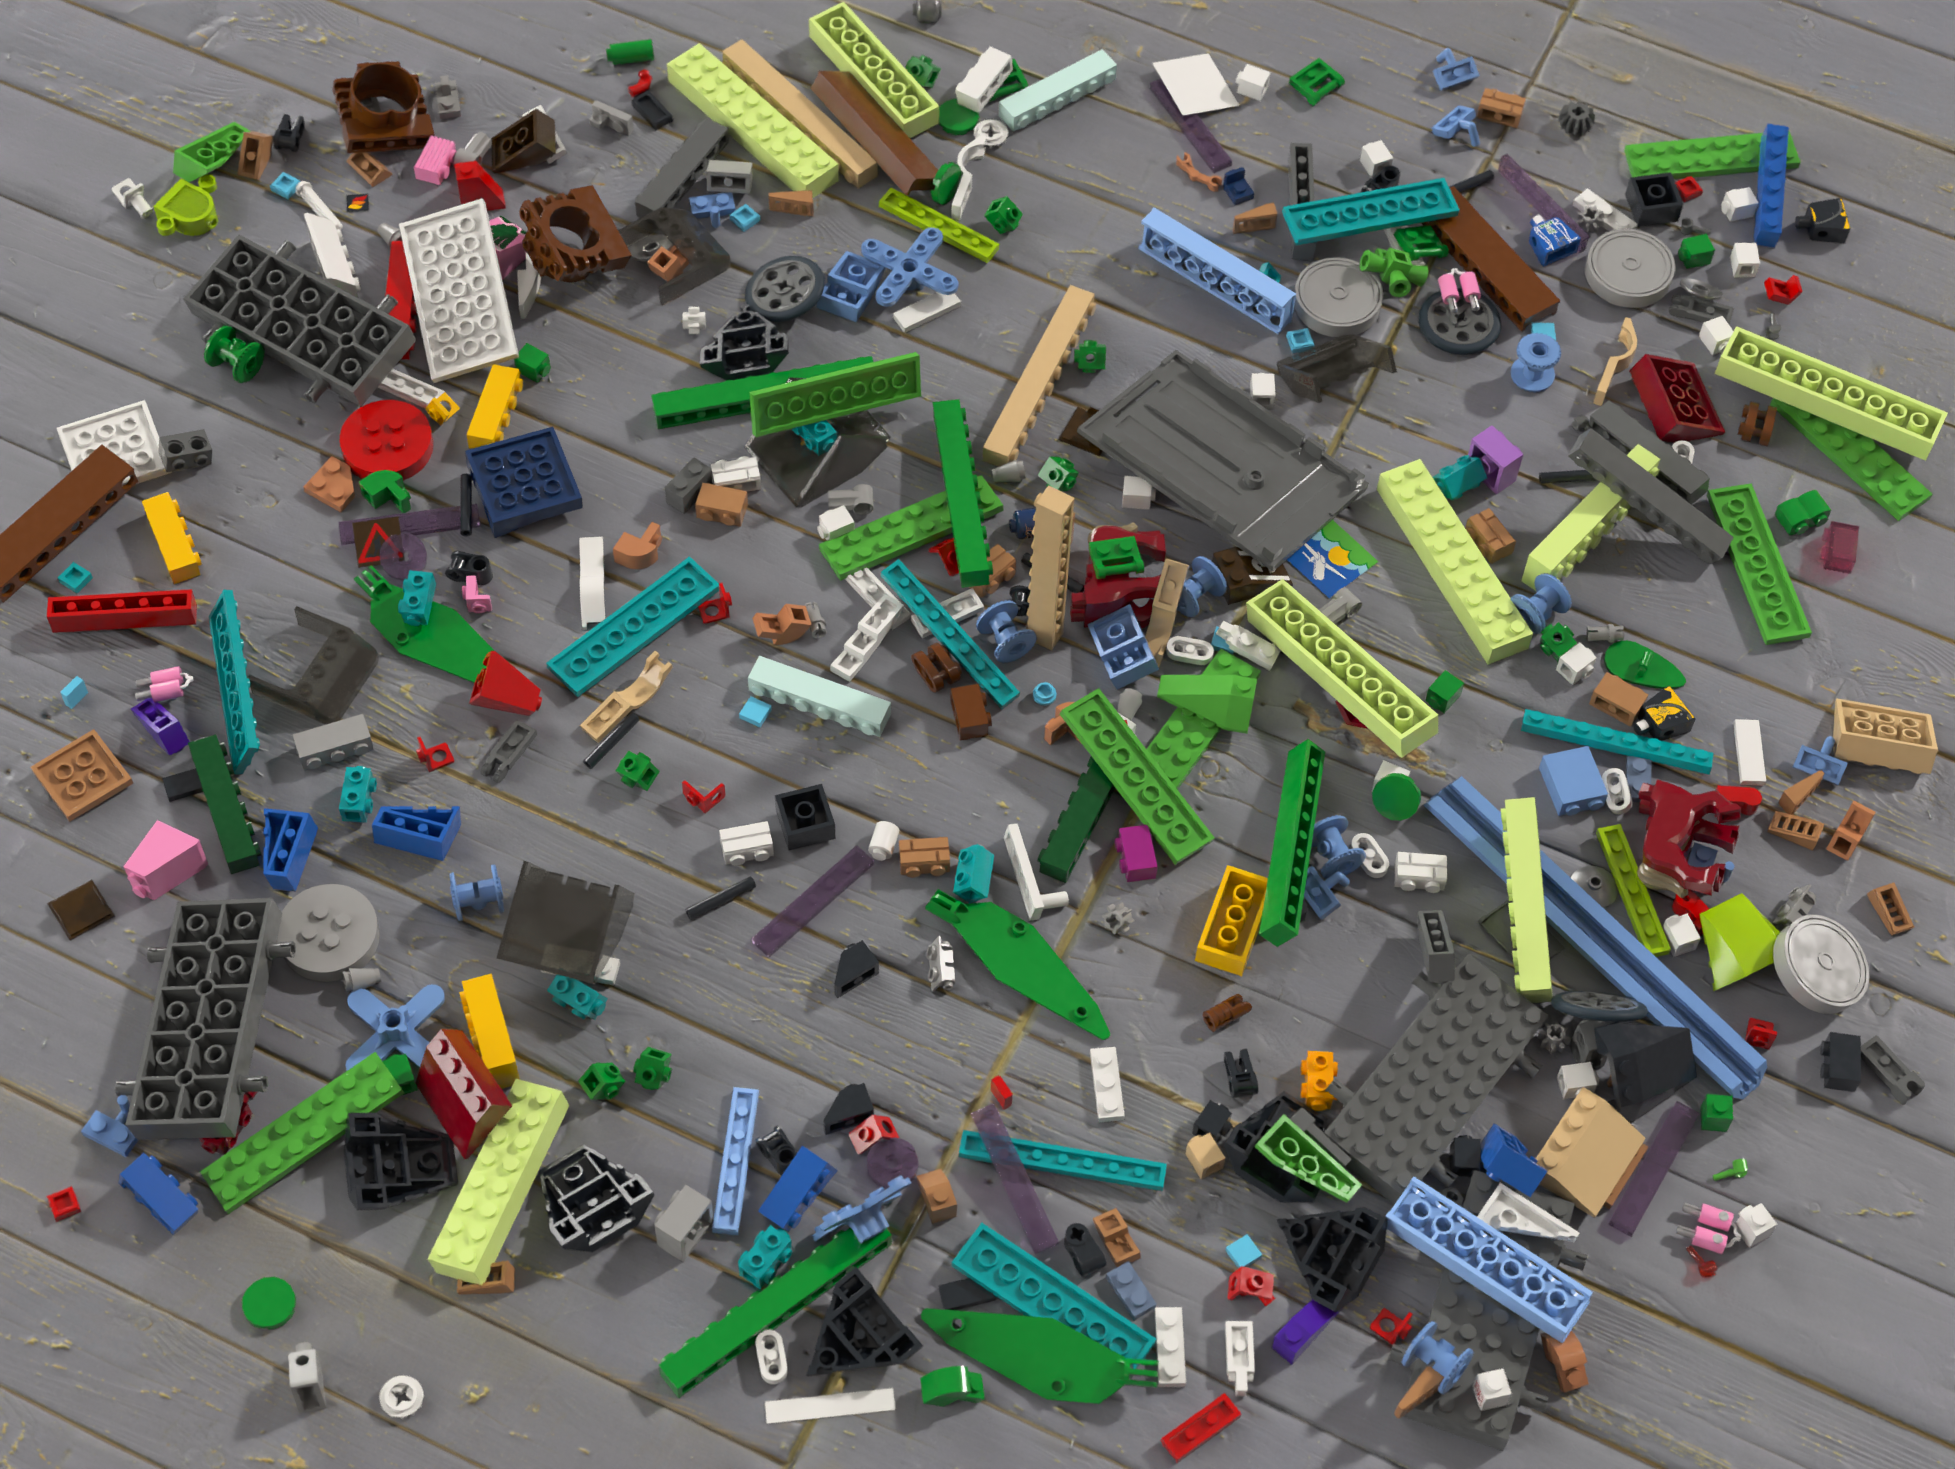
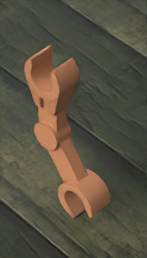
M1184 152L1185 161L1180 160L1177 155L1176 165L1188 173L1190 180L1208 185L1211 191H1218L1219 185H1222V178L1220 176L1213 175L1209 177L1199 173L1193 167L1191 157L1186 152Z

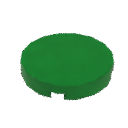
M957 99L948 100L939 107V126L946 133L965 135L968 134V131H973L979 123V113L958 104Z
M954 162L942 165L934 177L933 185H935V189L931 191L932 199L938 204L945 205L950 202L958 190L962 172L961 167Z
M1391 773L1376 783L1372 792V801L1376 810L1383 817L1402 821L1416 813L1421 803L1419 787L1417 788L1414 784L1415 781L1402 773Z
M264 1277L255 1281L247 1288L242 1298V1309L247 1321L259 1329L267 1328L271 1330L281 1327L292 1318L295 1312L296 1296L291 1285L277 1277Z

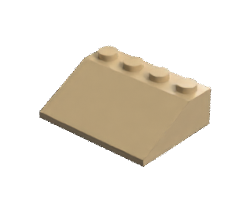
M1836 698L1833 732L1835 758L1847 762L1851 760L1862 762L1869 766H1886L1892 770L1903 769L1916 774H1931L1938 747L1930 714Z
M1582 1087L1536 1157L1538 1160L1536 1164L1548 1171L1540 1185L1562 1199L1575 1203L1574 1206L1595 1218L1643 1144L1645 1137L1606 1100Z

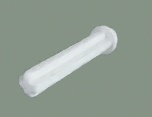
M306 181L299 182L296 186V194L302 197L319 217L333 221L335 229L341 230L343 225L313 191L312 185Z

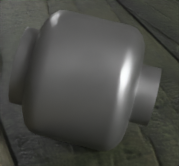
M917 0V3H913V15H917L919 23H936L938 18H942V1Z

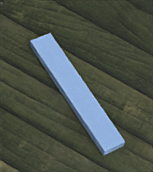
M733 1087L712 1233L739 1234L759 1098V1090Z

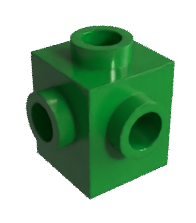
M925 55L920 57L912 56L905 66V69L920 86L933 88L941 71V68L932 64L933 60Z
M1008 196L992 201L984 217L999 234L1014 231L1019 226V220L1023 213Z
M1084 340V344H1079V349L1074 350V363H1078V368L1083 369L1085 373H1096V369L1105 370L1106 345L1097 344L1095 340ZM1088 354L1094 355L1091 359H1087L1086 356Z
M1049 457L1038 476L1047 483V487L1050 486L1059 491H1068L1075 485L1079 472L1073 468L1074 464L1069 460L1060 457Z
M1559 622L1554 626L1552 624L1548 625L1541 632V650L1548 657L1552 655L1557 662H1559L1562 655L1577 645L1571 629L1566 625L1562 626Z
M630 751L621 759L619 766L615 770L622 777L621 782L630 788L637 786L645 791H648L660 772L650 762L651 759L641 752L636 755Z
M647 1047L640 1054V1058H637L635 1061L633 1073H636L634 1083L641 1084L643 1088L648 1090H659L665 1082L668 1083L670 1080L672 1068L669 1067L672 1054Z
M613 1062L591 1064L578 1080L591 1100H610L614 1098L626 1082L620 1074V1070Z

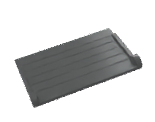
M1507 900L1489 914L1482 916L1478 922L1513 958L1512 951H1516L1517 948L1513 949L1510 927L1515 925H1511L1508 904L1513 901ZM1547 930L1549 959L1563 951L1565 947Z

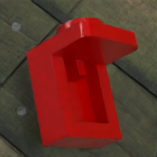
M1793 275L1786 282L1771 277L1764 281L1768 299L1789 305L1802 293V287L1796 275Z

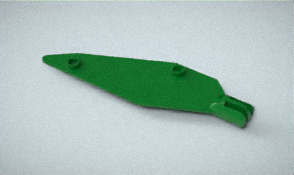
M372 565L368 567L371 574L367 570L361 572L366 583L358 575L354 578V581L371 598L370 623L400 654L473 683L482 668H486L483 665L486 654L494 650L456 610L433 601L428 625L412 626L404 623L402 615L398 612L400 599L403 600L404 597L402 588L389 584Z
M939 889L935 892L925 906V910L952 924L996 980L1101 1040H1107L1110 1037V1031L1096 1002L1033 925L992 902L964 904Z
M926 1308L921 1312L922 1320L947 1344L1047 1400L1100 1404L1125 1385L1157 1388V1382L1132 1379L1133 1376L1158 1377V1371L1133 1369V1364L1159 1366V1360L1126 1358L1054 1318ZM960 1319L962 1321V1326L959 1329H956L954 1327V1323L956 1320Z

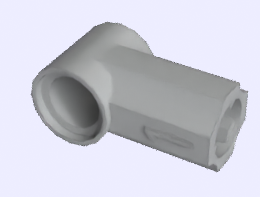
M483 132L475 133L464 149H458L454 157V164L477 161L481 165L483 156L492 145L491 139Z
M859 484L852 490H828L829 510H834L844 505L847 510H854L857 514L865 515L871 513L874 509L873 489L870 485Z
M1343 587L1319 611L1336 624L1344 617L1350 618L1354 616L1362 607V602L1348 588Z

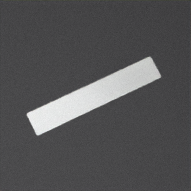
M893 1388L765 1402L767 1424L895 1410Z

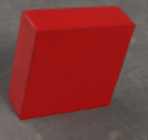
M1692 176L1675 182L1683 202L1699 197L1703 193L1702 188Z
M998 1075L991 1079V1092L1002 1108L1005 1110L1012 1106L1013 1093L1002 1077Z
M72 1186L47 1196L56 1222L82 1212Z

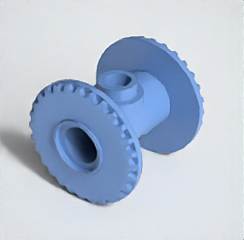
M1532 333L1524 336L1517 345V356L1519 359L1512 365V380L1524 391H1544L1554 382L1555 371L1553 367L1559 362L1561 357L1560 345L1551 336H1547V334Z
M1203 556L1193 559L1192 569L1194 575L1184 582L1177 607L1181 614L1190 618L1198 615L1199 604L1197 599L1208 591L1212 595L1222 596L1227 590L1226 581L1221 571L1211 560Z
M1543 573L1536 577L1535 589L1537 593L1530 599L1521 594H1515L1510 599L1535 635L1540 634L1545 629V620L1552 616V610L1557 613H1566L1572 604L1569 591L1563 583L1548 573Z
M1010 600L997 602L988 607L978 617L976 628L980 633H995L994 638L998 646L994 656L1002 663L1012 662L1021 658L1032 649L1037 640L1035 632L1031 629L1018 631L1012 621L1018 613V606Z
M1341 815L1327 817L1314 824L1311 847L1317 846L1318 853L1328 858V861L1321 869V874L1325 879L1337 871L1342 872L1346 876L1359 868L1366 859V853L1363 849H1348L1344 843L1341 834L1347 829L1348 820Z
M491 865L493 878L474 883L469 882L457 885L454 872L449 874L451 896L458 921H463L461 908L467 906L480 910L485 908L488 902L497 901L500 913L504 912L503 892L496 865Z
M1432 1321L1415 1337L1402 1359V1364L1408 1367L1417 1358L1428 1366L1435 1362L1433 1369L1444 1377L1438 1392L1445 1394L1464 1373L1474 1353L1472 1349L1468 1348L1460 1357H1457L1453 1353L1455 1347L1442 1338L1439 1342L1434 1340L1432 1336L1436 1331L1437 1323Z

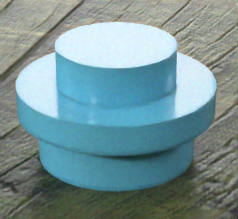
M1040 683L1033 690V699L1040 705H1050L1056 700V690L1050 683Z

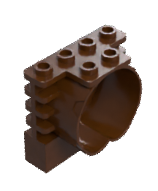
M399 61L359 63L353 78L334 80L333 94L335 95V103L338 106L337 111L340 115V123L343 126L342 135L347 153L424 149L430 136L435 135L430 115L427 114V107L424 105V96L421 93L422 88L419 85V77L417 74H410L406 69L400 67ZM372 97H384L397 102L405 111L389 109L386 112L377 113L364 107L361 102Z
M593 185L570 189L568 195L564 193H559L557 197L548 195L544 200L538 197L535 198L534 202L524 200L519 210L520 218L528 228L522 240L523 249L528 253L533 267L537 270L540 277L546 275L551 279H556V281L566 283L578 282L587 278L590 273H596L598 269H601L602 273L623 269L632 256ZM550 227H560L576 233L583 242V250L573 249L561 243L554 236Z

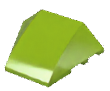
M1738 894L1700 914L1704 942L1708 946L1710 961H1708L1709 968H1712L1714 983H1712L1713 991L1774 963L1773 948L1780 932L1744 894Z

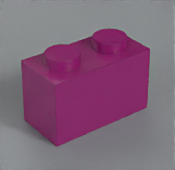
M1147 825L1119 828V836L1115 838V848L1117 853L1121 852L1122 859H1119L1121 874L1126 875L1127 882L1156 879L1158 866L1149 827Z

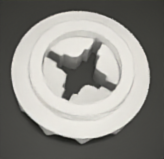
M988 119L976 125L974 136L975 139L980 135L987 136L984 146L989 145L991 149L993 145L999 147L1001 143L1006 142L1008 130L1002 122ZM990 130H992L993 137H989L988 135L990 133Z
M394 1377L383 1386L380 1392V1404L383 1410L391 1417L403 1419L406 1416L414 1415L415 1411L422 1406L424 1397L422 1387L412 1377ZM407 1390L406 1396L410 1401H402L397 1405L398 1400L394 1394L402 1395Z

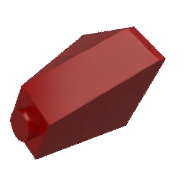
M477 161L454 164L461 205L483 199L487 211L506 208L503 189Z
M491 650L486 654L483 665L486 668H482L480 674L476 677L469 704L526 716L532 715L535 710L538 711L542 702V697H539L541 689L496 651Z

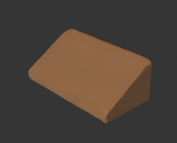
M371 152L352 153L346 160L372 187L393 174Z

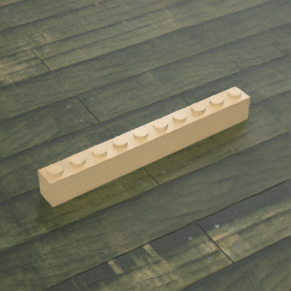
M741 39L722 51V63L838 163V171L844 175L849 183H852L859 189L878 176L877 162L744 40Z
M1071 285L1069 286L983 447L982 461L1000 467L1017 459L1020 445L1024 446L1026 443L1028 430L1033 429L1035 426L1037 413L1043 411L1046 396L1052 394L1055 379L1059 380L1063 364L1068 363L1072 347L1076 348L1080 332L1085 331L1089 315L1093 316L1095 312L1094 293Z
M1048 486L1043 494L1039 493L1034 502L1036 512L1033 516L1035 526L1032 531L1034 540L1031 545L1033 554L1030 559L1032 568L1029 573L1031 581L1028 587L1030 595L1027 601L1030 604L1027 611L1029 619L1026 629H1031L1035 632L1037 644L1052 651L1063 635L1074 497Z

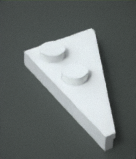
M1502 1183L1498 1185L1477 1216L1498 1231L1575 1242L1579 1236V1232Z

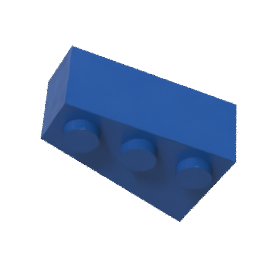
M381 806L372 823L374 843L444 861L461 826L460 806H452V809H436V806H428V809H413V806Z
M264 808L265 847L263 874L273 889L296 892L318 827L309 813Z
M1494 1123L1480 1143L1481 1161H1483V1167L1487 1170L1486 1174L1497 1182H1500V1180L1505 1181L1531 1197L1548 1171L1536 1164L1538 1160L1535 1157L1531 1156L1529 1159L1525 1155L1528 1149L1516 1136Z
M802 1146L758 1212L789 1232L791 1228H796L800 1223L803 1213L814 1202L838 1170Z
M143 1153L120 1173L119 1185L124 1189L128 1187L135 1195V1200L140 1204L143 1203L151 1211V1215L170 1233L175 1235L198 1214V1208L196 1207L198 1202L191 1194H184L178 1188L180 1183L171 1174L166 1176L160 1170L162 1165L153 1155L148 1157Z

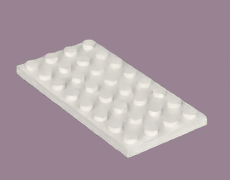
M479 199L399 224L431 380L437 383L492 366L493 364L496 365L519 358L485 201Z

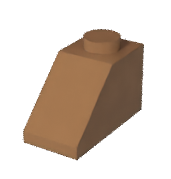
M254 131L244 132L238 168L239 176L260 179L271 157L274 136Z
M938 1169L916 1176L931 1223L957 1217V1202L950 1182L943 1171Z

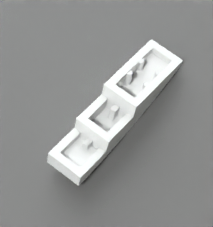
M526 253V270H517L521 319H525L529 313L542 279L537 270L534 269L528 253Z
M884 594L858 623V630L844 644V651L830 665V671L850 682L877 649L900 615L904 605Z

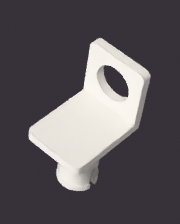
M128 178L112 187V192L125 209L133 205L141 218H146L152 214L153 209L144 199V186L142 183L135 186L132 180ZM123 187H130L131 189L124 192L122 196L120 190Z

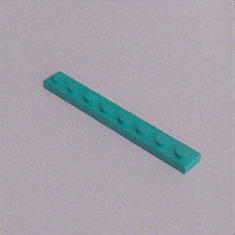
M899 559L881 571V577L942 645L947 648L1001 710L1020 696L1019 690Z
M1525 709L1521 727V731L1622 755L1649 759L1652 762L1710 775L1712 769L1713 753L1703 749L1669 743L1656 738L1639 736L1539 711Z
M963 1130L959 1149L960 1158L1163 1191L1167 1167L1166 1163Z

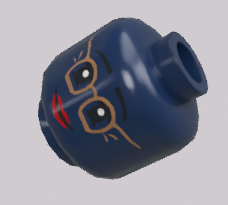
M1036 509L1016 510L1013 513V519H1009L1010 532L1015 533L1018 539L1034 538V535H1032L1035 526L1033 516Z

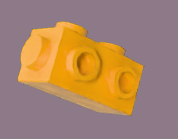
M1308 1051L1306 1060H1301V1075H1305V1083H1301V1098H1305V1105L1315 1111L1331 1109L1333 1100H1337L1325 1091L1333 1081V1077H1337L1338 1062H1333V1052Z

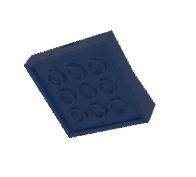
M554 427L465 451L467 468L481 498L494 538L539 520L583 508L582 496Z

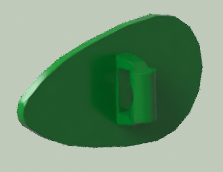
M1628 640L1618 641L1610 645L1605 653L1604 662L1606 669L1612 675L1620 677L1623 681L1658 689H1664L1667 686H1670L1672 689L1682 688L1686 683V678L1676 666L1656 652L1636 642Z

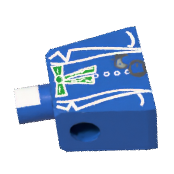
M1537 215L1530 221L1533 228L1529 236V243L1542 267L1577 253L1581 238L1561 219L1555 217L1545 221L1540 215Z

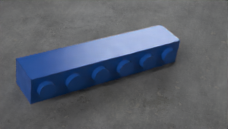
M1768 123L1760 143L1757 185L1758 205L1755 213L1753 243L1759 246L1775 248L1782 234L1789 127Z

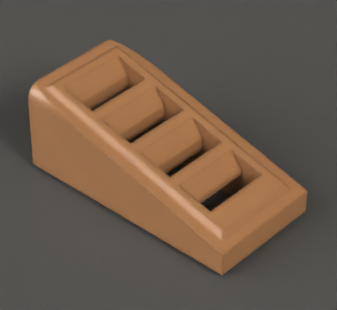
M812 190L769 193V210L814 216Z
M1265 204L1234 216L1233 234L1274 229L1277 220L1275 204Z
M1819 770L1786 789L1778 804L1787 814H1794L1817 789L1825 773Z
M1775 811L1767 832L1814 850L1824 823ZM1779 821L1784 822L1782 828L1777 827ZM1789 824L1793 825L1792 831L1787 830ZM1798 828L1803 830L1802 833L1797 832Z
M1894 882L1867 893L1871 904L1891 936L1914 928ZM1886 895L1888 899L1883 900L1882 896ZM1891 903L1893 907L1887 909L1886 905ZM1897 912L1898 916L1891 918L1890 913ZM1902 920L1904 924L1895 927L1894 922Z
M509 1261L492 1263L491 1271L485 1283L482 1285H467L466 1281L458 1279L457 1293L495 1294L514 1292L515 1268ZM490 1274H493L492 1282H489Z
M1430 1366L1426 1367L1398 1404L1394 1416L1398 1419L1403 1417L1436 1393L1444 1377Z

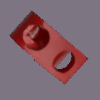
M1717 785L1715 790L1720 792L1731 803L1739 805L1741 813L1744 815L1755 814L1762 801L1761 793L1751 787Z
M1688 890V894L1684 898H1680L1676 894L1672 904L1673 912L1678 916L1688 913L1699 936H1702L1700 914L1709 910V907L1691 890Z

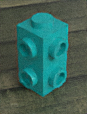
M827 420L792 428L797 435H801L806 446L810 450L813 449L818 456L825 452H830L837 446V432Z
M1469 455L1462 456L1456 460L1457 463L1441 468L1439 473L1432 477L1445 498L1456 500L1463 496V492L1480 486V482L1487 479L1480 458L1470 457Z
M409 570L408 579H404L403 582L404 597L403 600L400 599L398 605V612L402 615L404 623L412 626L428 625L436 588L433 573Z
M363 766L346 767L339 805L342 821L367 823L368 813L371 814L373 811L371 795L372 792H376L377 779L373 778L371 768Z
M978 844L960 850L953 893L968 903L988 898L994 854Z
M562 970L558 971L547 989V992L554 995L552 1001L564 1008L567 1004L574 1008L572 1013L584 1020L587 1016L595 1020L597 1016L603 1013L606 1001L608 1000L607 997Z
M771 1225L765 1232L761 1231L755 1238V1245L749 1252L746 1250L739 1258V1275L759 1289L765 1283L769 1284L775 1277L776 1269L781 1263L785 1264L793 1253L790 1235L783 1229H775Z

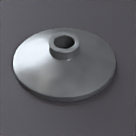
M664 234L645 237L632 246L630 250L631 257L638 261H649L661 246L669 251L673 246V241L671 237Z
M1684 278L1680 282V285L1692 294L1693 297L1705 300H1719L1723 296L1719 289L1699 280Z
M1585 866L1576 870L1571 876V879L1601 907L1607 908L1615 901L1618 888L1613 876L1607 870L1597 866ZM1591 882L1597 883L1598 886L1593 885Z

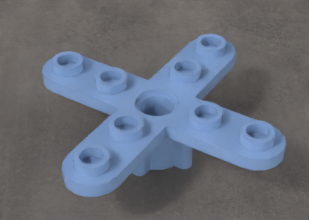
M925 229L906 253L876 239H868L862 243L861 253L865 258L892 270L876 292L878 304L890 307L907 290H914L916 288L922 290L924 286L944 295L954 294L958 290V280L956 277L927 264L942 244L943 234L939 229Z
M427 985L400 1008H388L365 989L352 991L347 999L349 1009L376 1033L348 1058L345 1065L346 1070H349L374 1052L383 1061L395 1049L401 1054L406 1053L408 1060L420 1069L426 1047L430 1042L415 1030L442 1006L445 1001L443 989L438 985ZM398 1024V1026H396V1027H393V1028L390 1027V1026H392V1025Z
M902 1175L888 1182L889 1188L884 1190L881 1187L869 1194L870 1197L865 1199V1203L852 1208L849 1204L837 1212L835 1210L822 1217L823 1223L814 1228L816 1232L812 1235L814 1241L821 1240L845 1225L853 1229L860 1244L887 1230L886 1228L889 1227V1224L881 1211V1207L902 1195L900 1191L912 1184L909 1177L903 1179Z

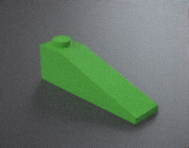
M233 122L175 150L173 173L191 182L221 167L242 144L244 132H250V130Z
M1161 675L1157 697L1181 709L1186 708L1196 713L1197 717L1203 720L1205 718L1217 723L1216 726L1223 730L1247 734L1257 679L1238 675Z
M1283 1115L1254 1146L1274 1165L1345 1202H1348L1362 1186L1358 1180L1286 1115Z

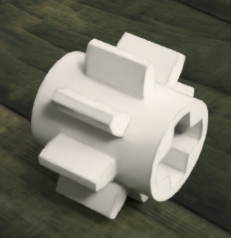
M689 307L688 312H683V329H689V334H700V329H706L705 312H699V307Z

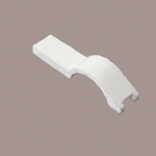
M980 135L966 145L958 154L957 164L961 167L962 174L952 203L951 219L958 221L961 219L972 189V174L966 171L964 166L975 159H983L986 152L984 144L987 136Z
M603 537L579 538L582 630H587V623L602 622L606 619Z

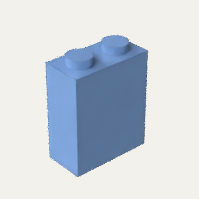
M1588 746L1548 754L1542 757L1539 769L1558 816L1566 814L1572 816L1580 811L1589 809L1594 811L1604 806L1608 792Z

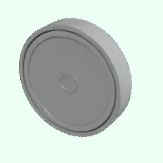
M1618 229L1600 236L1590 247L1585 264V276L1591 289L1607 302L1627 308L1645 307L1661 300L1668 292L1675 273V261L1669 248L1655 236L1635 229Z
M1326 258L1310 264L1300 273L1294 292L1296 293L1294 308L1300 320L1317 333L1338 338L1355 336L1368 330L1378 319L1383 300V289L1377 276L1373 272L1361 271L1359 262L1346 258Z
M323 884L306 889L289 901L282 911L277 941L295 942L296 952H291L295 953V957H283L287 965L294 972L314 981H336L342 979V972L348 971V968H363L372 959L379 944L380 928L372 904L362 893L344 885Z
M1806 915L1785 927L1777 936L1773 948L1776 972L1783 986L1800 1004L1818 1013L1836 1014L1844 1011L1864 996L1869 984L1868 962L1858 941L1841 924L1825 916Z

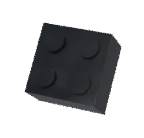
M1671 172L1630 177L1625 196L1637 227L1679 221L1684 204Z
M822 784L775 795L776 813L788 851L836 839L835 822Z

